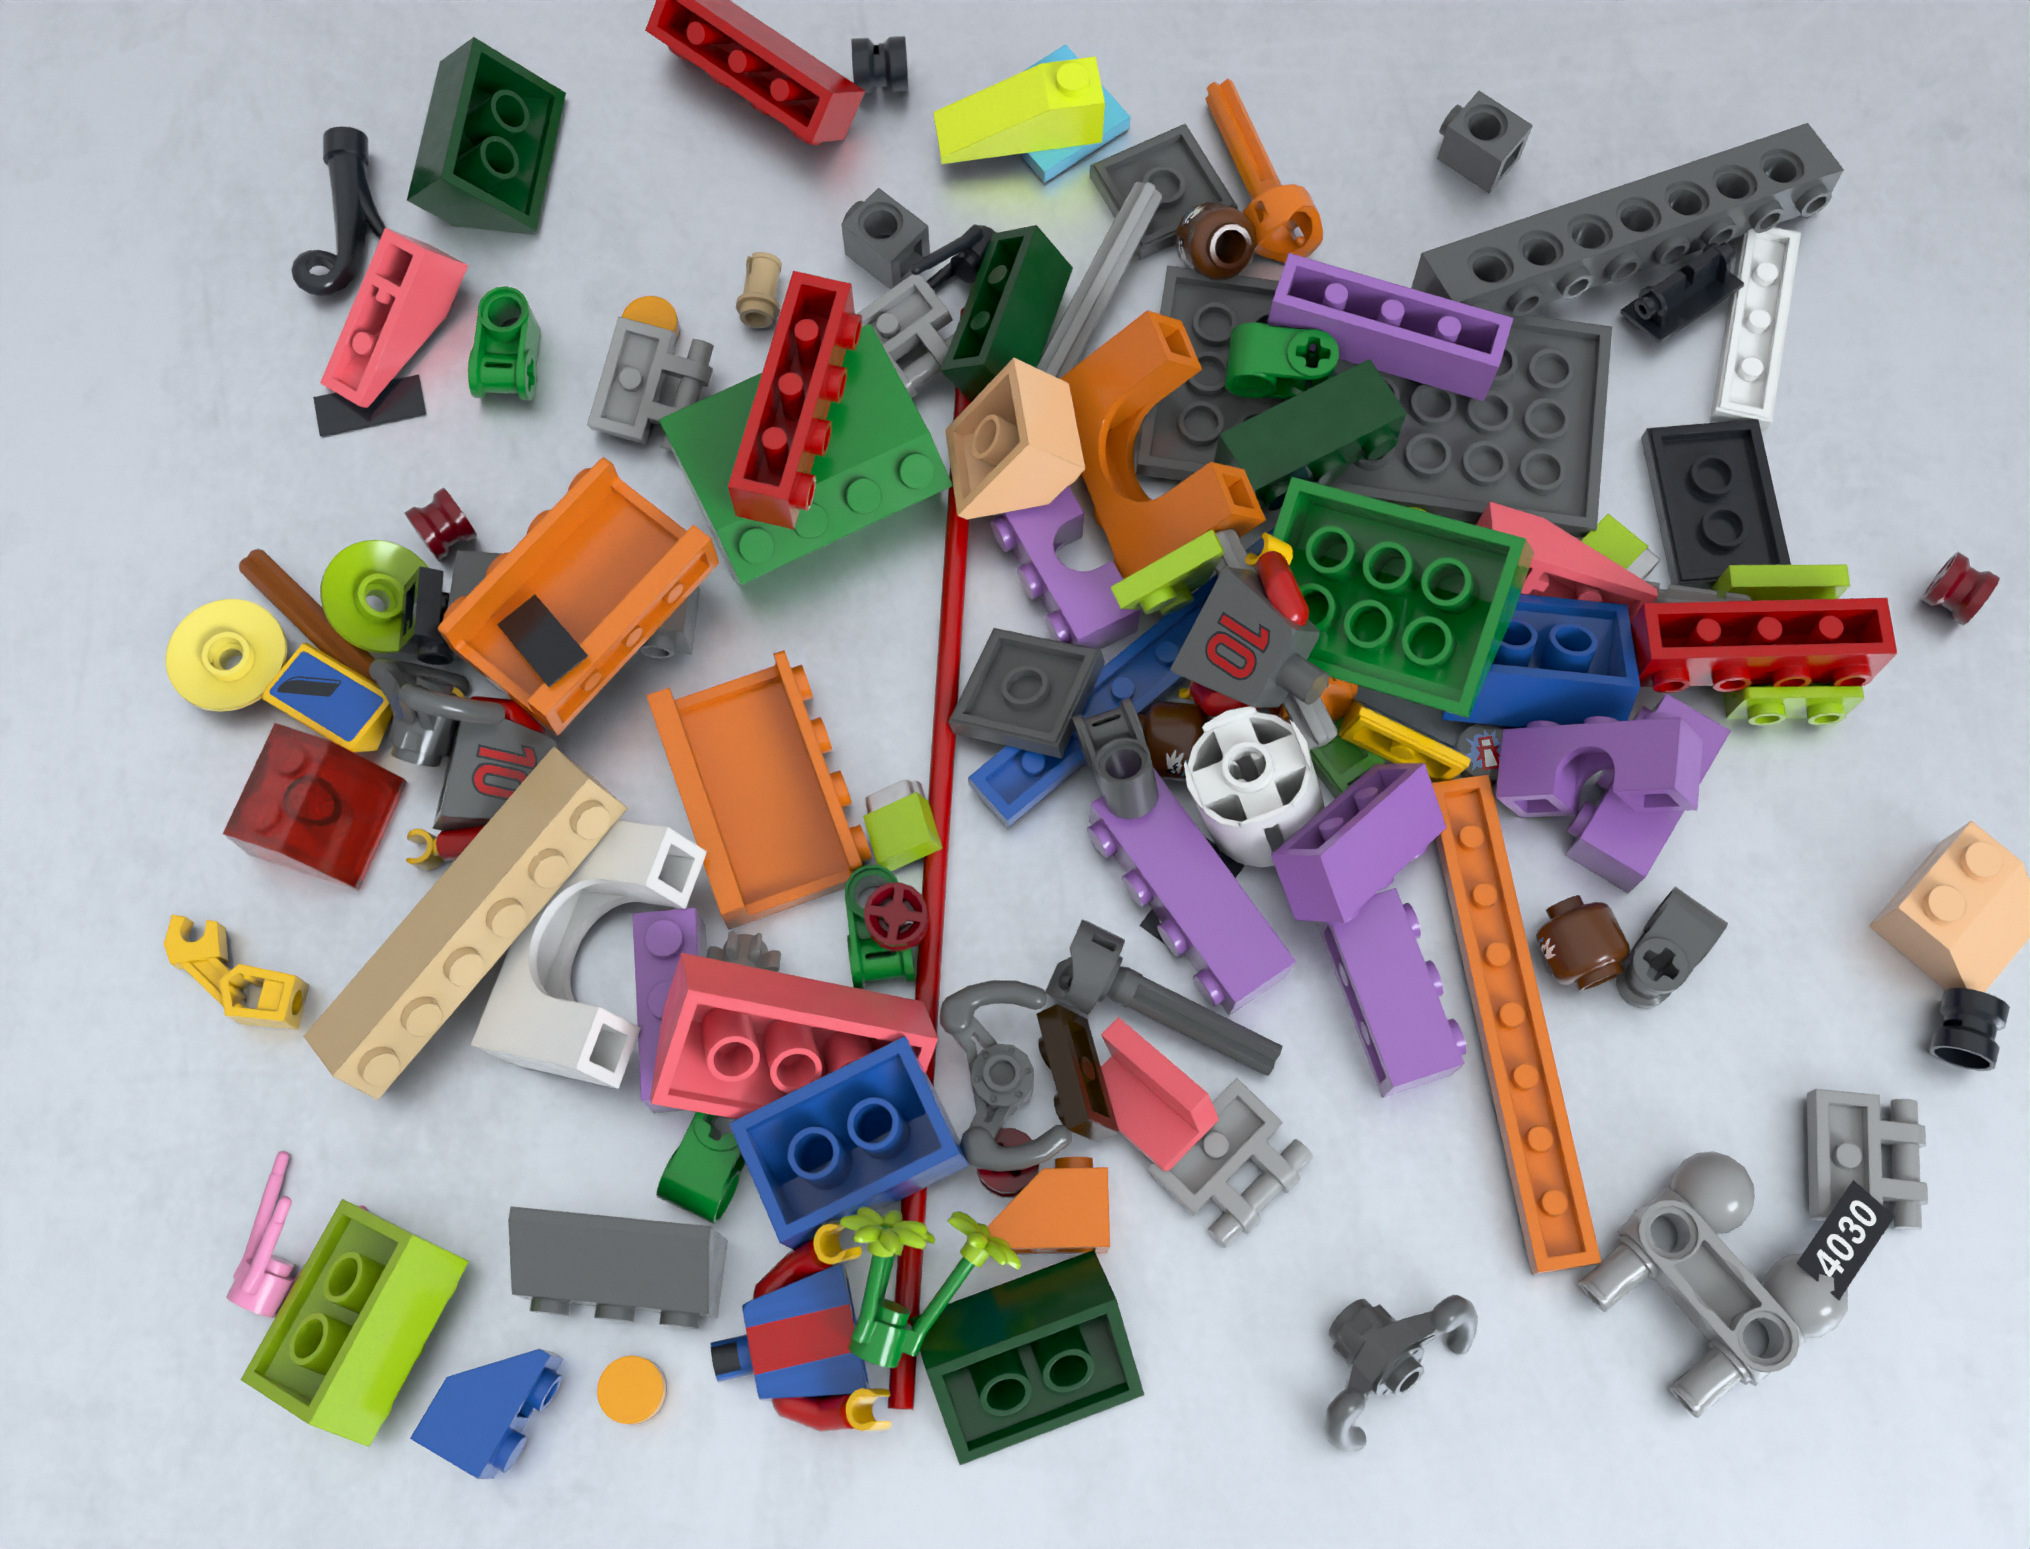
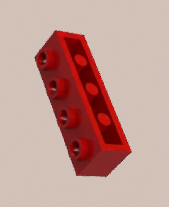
M656 0L645 29L649 34L666 44L673 54L691 61L707 72L713 81L732 89L750 101L749 103L754 109L775 118L790 128L794 136L812 145H820L821 142L844 140L865 94V90L730 0Z
M798 271L792 272L728 484V490L737 517L794 530L800 509L808 511L811 507L816 488V475L810 474L816 455L824 457L827 452L832 422L826 420L831 402L840 403L847 380V368L842 367L846 349L856 350L862 329V315L855 314L851 283Z
M1888 598L1644 603L1630 624L1640 687H1653V690L1658 693L1679 692L1687 689L1689 686H1713L1714 690L1720 692H1732L1744 689L1749 685L1773 684L1774 687H1806L1810 683H1834V686H1865L1897 654Z

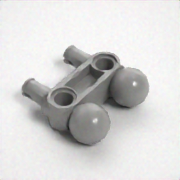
M1714 1151L1699 1152L1683 1160L1673 1174L1670 1189L1665 1188L1648 1204L1634 1211L1628 1221L1617 1231L1619 1247L1578 1282L1588 1298L1600 1310L1607 1312L1648 1276L1658 1283L1708 1340V1346L1711 1351L1669 1387V1390L1678 1402L1696 1418H1699L1739 1381L1745 1385L1750 1383L1756 1386L1771 1372H1777L1789 1366L1796 1357L1798 1348L1806 1342L1805 1339L1822 1337L1835 1330L1848 1310V1288L1840 1300L1836 1299L1830 1293L1834 1291L1833 1277L1819 1274V1280L1816 1281L1796 1264L1803 1253L1790 1254L1776 1261L1765 1275L1761 1285L1719 1238L1717 1234L1729 1233L1744 1223L1753 1209L1755 1195L1754 1184L1745 1167L1732 1157ZM1659 1216L1670 1220L1677 1229V1245L1670 1252H1665L1658 1248L1651 1237L1652 1223ZM1753 1320L1763 1324L1769 1335L1768 1348L1759 1357L1749 1352L1743 1337L1746 1326Z

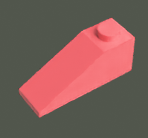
M385 227L320 384L358 406L368 408L447 317L469 265L428 243Z
M1489 502L1476 523L1477 526L1527 539L1534 555L1521 594L1626 604L1628 606L1630 624L1644 603H1654L1658 597L1657 588L1543 517Z

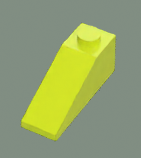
M1096 56L1041 63L934 111V123L941 164L1102 143L1105 100Z

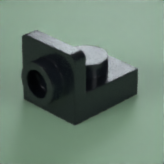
M420 566L404 585L399 652L417 655V659L426 664H451L454 661H458L460 657L450 649L438 631V626L443 621L450 595L447 592H442L444 571Z

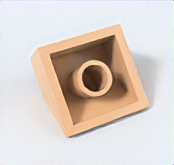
M1013 358L945 430L957 515L967 520L1048 505L1067 486L1073 484L1085 470L1069 383L1016 358Z
M1970 821L1935 847L1869 926L1944 989L1965 988L1985 992L2030 938V879L2020 859L1974 822Z

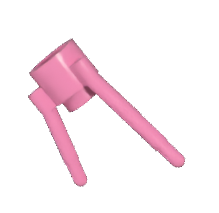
M280 1151L276 1156L244 1256L233 1275L235 1280L226 1296L228 1300L242 1308L271 1318L276 1317L282 1303L299 1276L298 1274L294 1279L291 1278L289 1275L294 1265L272 1254L292 1204L289 1197L283 1196L279 1199L275 1208L289 1161V1154L286 1151ZM359 1206L368 1211V1209L365 1206Z

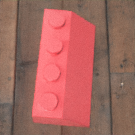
M681 953L663 1008L650 1095L651 1104L739 1119L904 1036L909 1040L926 1072L938 1037L923 1001Z

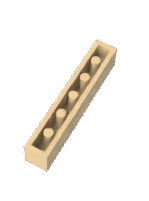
M553 746L303 1036L330 1074L378 1100L628 808L591 774Z

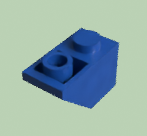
M537 1349L446 1377L410 1439L477 1479H494L499 1470L506 1473L516 1462L525 1446L527 1436L523 1435L521 1431L534 1409L540 1412L543 1411L557 1392L562 1381V1375L556 1371L564 1358L554 1352Z

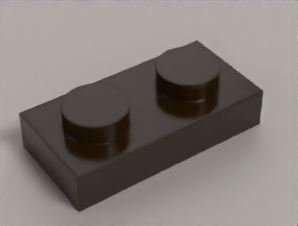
M1059 1004L1037 1013L1042 1034L1038 1041L1039 1051L1045 1064L1052 1071L1057 1094L1054 1096V1107L1061 1123L1071 1132L1095 1142L1103 1141L1118 1134V1126L1088 1019Z

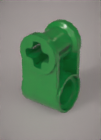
M508 286L496 287L488 291L481 298L478 305L474 345L468 361V383L471 395L474 398H484L487 393L518 394L519 398L524 401H531L534 398L537 386V356L541 338L540 327L524 294L516 288ZM519 318L517 322L511 326L500 327L505 321L509 319Z
M1263 323L1239 324L1230 333L1225 387L1230 393L1244 398L1290 399L1334 377V369L1339 359L1338 344L1331 335L1317 329L1305 330L1273 327ZM1311 344L1316 345L1315 353L1309 352ZM1306 365H1314L1315 368L1306 367ZM1307 380H1312L1310 388L1305 387Z
M867 865L858 868L850 875L845 885L850 969L853 987L864 989L866 982L899 977H903L907 983L916 981L912 948L901 952H892L881 948L872 940L865 924L864 909L858 905V898L866 888L898 882L895 875L889 869L880 865Z
M695 1112L680 1146L675 1150L664 1169L657 1187L656 1196L695 1216L716 1224L726 1212L735 1194L746 1162L734 1134L726 1132L721 1137V1132L714 1127L715 1121L719 1116Z

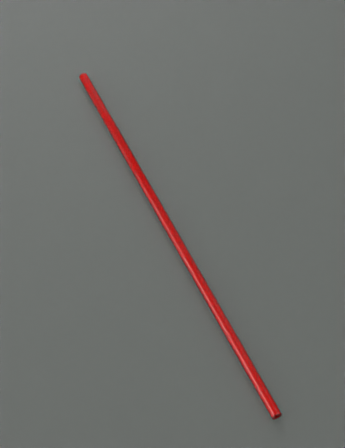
M962 308V309L960 310V318H961V315H962V313H963L964 308ZM956 386L953 421L971 403ZM950 467L949 478H950V480H951V482H952V484H953L952 474H951V467ZM953 486L948 488L928 802L943 849L924 857L921 895L927 905L928 928L925 937L918 943L914 999L924 1002L936 1034L938 1028L956 734H953L948 721L958 703L969 519L967 520L957 515ZM936 1046L926 1071L933 1087ZM927 1187L901 1199L900 1212L902 1214V1221H917L925 1225ZM904 1245L901 1256L897 1255L894 1302L907 1308L910 1311L909 1318L920 1314L924 1249ZM902 1353L898 1366L890 1368L888 1409L914 1410L917 1357Z

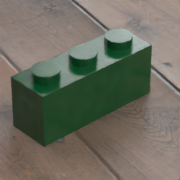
M1037 225L993 233L940 371L970 402L983 391L1013 358L1037 368L1073 267Z
M1368 359L1220 433L1214 462L1245 469L1261 510L1266 507L1270 511L1277 510L1283 505L1291 477L1325 485L1339 478L1348 469L1350 464L1366 456L1369 460H1374L1388 453L1398 443V436L1407 413L1372 361Z

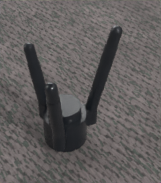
M974 224L961 237L913 264L910 271L913 275H919L952 257L946 266L926 281L932 290L935 291L954 274L965 283L973 284L993 233L997 232L985 225L978 226Z

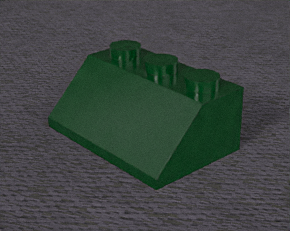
M471 38L439 63L407 201L456 227L523 234L535 232L541 212L566 92L477 38Z
M1094 1250L947 1304L925 1335L920 1348L925 1370L959 1465L1144 1396L1117 1299ZM921 1314L909 1318L912 1327L919 1319Z

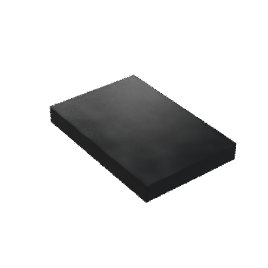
M1758 419L1655 427L1645 430L1641 439L1672 585L1711 589L1729 565H1791Z

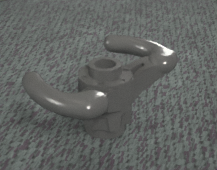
M378 658L370 664L369 673L371 677L378 683L391 705L394 718L388 741L393 743L391 755L397 759L417 765L438 767L441 764L442 756L447 757L450 754L457 721L497 725L504 720L505 709L501 704L458 697L452 694L453 687L460 689L464 695L469 690V681L463 675L386 658Z
M990 980L969 985L946 997L942 1002L940 1024L945 1032L951 1034L967 1054L976 1114L969 1129L962 1135L960 1147L966 1161L974 1168L997 1172L1023 1170L1048 1161L1072 1142L1071 1131L1064 1125H1055L1037 1139L1017 1146L1002 1147L995 1141L1007 1116L1014 1115L1018 1106L1030 1101L1034 1087V1068L1027 1054L1016 1046L998 1044L974 1017V1013L980 1006L990 1004H1015L1033 1010L1041 1009L1047 1002V995L1045 990L1040 987L1016 980ZM972 1036L984 1048L979 1055H977L976 1043L971 1039ZM987 1110L995 1112L990 1123L986 1122L988 1119Z
M1451 1295L1438 1303L1430 1312L1398 1321L1380 1304L1373 1307L1366 1299H1359L1347 1306L1336 1317L1329 1329V1337L1335 1342L1333 1350L1350 1367L1345 1389L1332 1400L1326 1411L1324 1428L1330 1444L1341 1451H1358L1364 1448L1367 1441L1366 1434L1360 1427L1352 1426V1424L1363 1412L1366 1401L1372 1392L1380 1397L1390 1393L1399 1397L1417 1384L1424 1373V1367L1420 1364L1424 1356L1422 1346L1449 1332L1447 1346L1450 1351L1457 1355L1466 1354L1477 1332L1478 1315L1473 1303L1459 1295Z

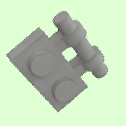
M912 274L857 313L862 315V327L867 324L872 325L911 399L917 395L915 390L917 387L940 372L954 336L952 334L943 341L937 331L953 321L949 310L922 275ZM921 343L927 353L901 370L895 361Z
M618 316L588 419V427L594 431L646 445L652 423L660 425L658 419L697 402L702 386H709L713 368L708 365L714 345L703 340L692 339L687 358L673 355L677 339L673 331ZM666 375L681 379L673 407L658 403ZM664 436L661 448L673 453L666 436Z
M1238 1078L1212 1102L1219 1120L1169 1171H1162L1154 1163L1147 1170L1192 1216L1210 1198L1221 1208L1223 1214L1207 1230L1224 1248L1241 1232L1249 1234L1260 1223L1259 1213L1280 1191L1288 1193L1301 1180L1298 1174L1299 1171L1313 1158L1310 1150L1297 1139H1294L1281 1154L1266 1141L1283 1122ZM1251 1158L1260 1167L1262 1173L1240 1195L1227 1181Z
M1814 1089L1807 1093L1809 1220L1825 1221L1854 1180L1882 1205L1883 1201L1894 1204L1895 1229H1922L1921 1205L1928 1204V1187L1926 1183L1920 1182L1919 1148L1926 1146L1925 1126L1918 1124V1102L1916 1100H1891V1121L1880 1120V1095ZM1881 1144L1892 1147L1893 1179L1882 1178Z

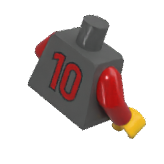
M1266 532L1261 536L1264 539V547L1261 554L1257 556L1253 553H1248L1245 557V563L1256 568L1258 573L1249 569L1223 568L1170 668L1177 675L1192 681L1189 689L1180 688L1179 698L1193 700L1207 715L1217 717L1228 710L1249 706L1255 707L1256 710L1260 707H1279L1286 699L1288 693L1305 704L1310 705L1322 695L1329 681V674L1307 660L1319 639V630L1308 620V605L1289 567L1293 557L1292 547Z
M453 687L452 694L466 698L460 689ZM472 696L470 698L501 704L505 709L504 720L497 725L457 721L433 824V829L441 830L438 836H435L423 829L416 828L411 830L407 835V839L417 844L427 842V849L418 858H407L406 862L421 870L430 871L438 868L444 860H456L553 746L558 749V742L554 738L546 736L545 728L512 699Z

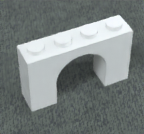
M617 820L510 945L471 1045L513 1065L619 1089L641 1028L599 1006L575 1002L571 990V970L576 951L591 926L601 916L619 905L629 902H642L686 909L707 851L667 826Z

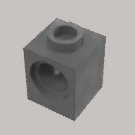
M1479 90L1464 108L1457 104L1443 121L1439 133L1444 136L1437 159L1490 194L1520 159L1533 125Z
M880 188L875 190L865 201L856 202L848 210L841 223L845 255L890 290L912 275L910 268L913 264L930 254L928 225ZM879 235H888V236H890V237L885 238V239H876V238H874V237L879 236Z

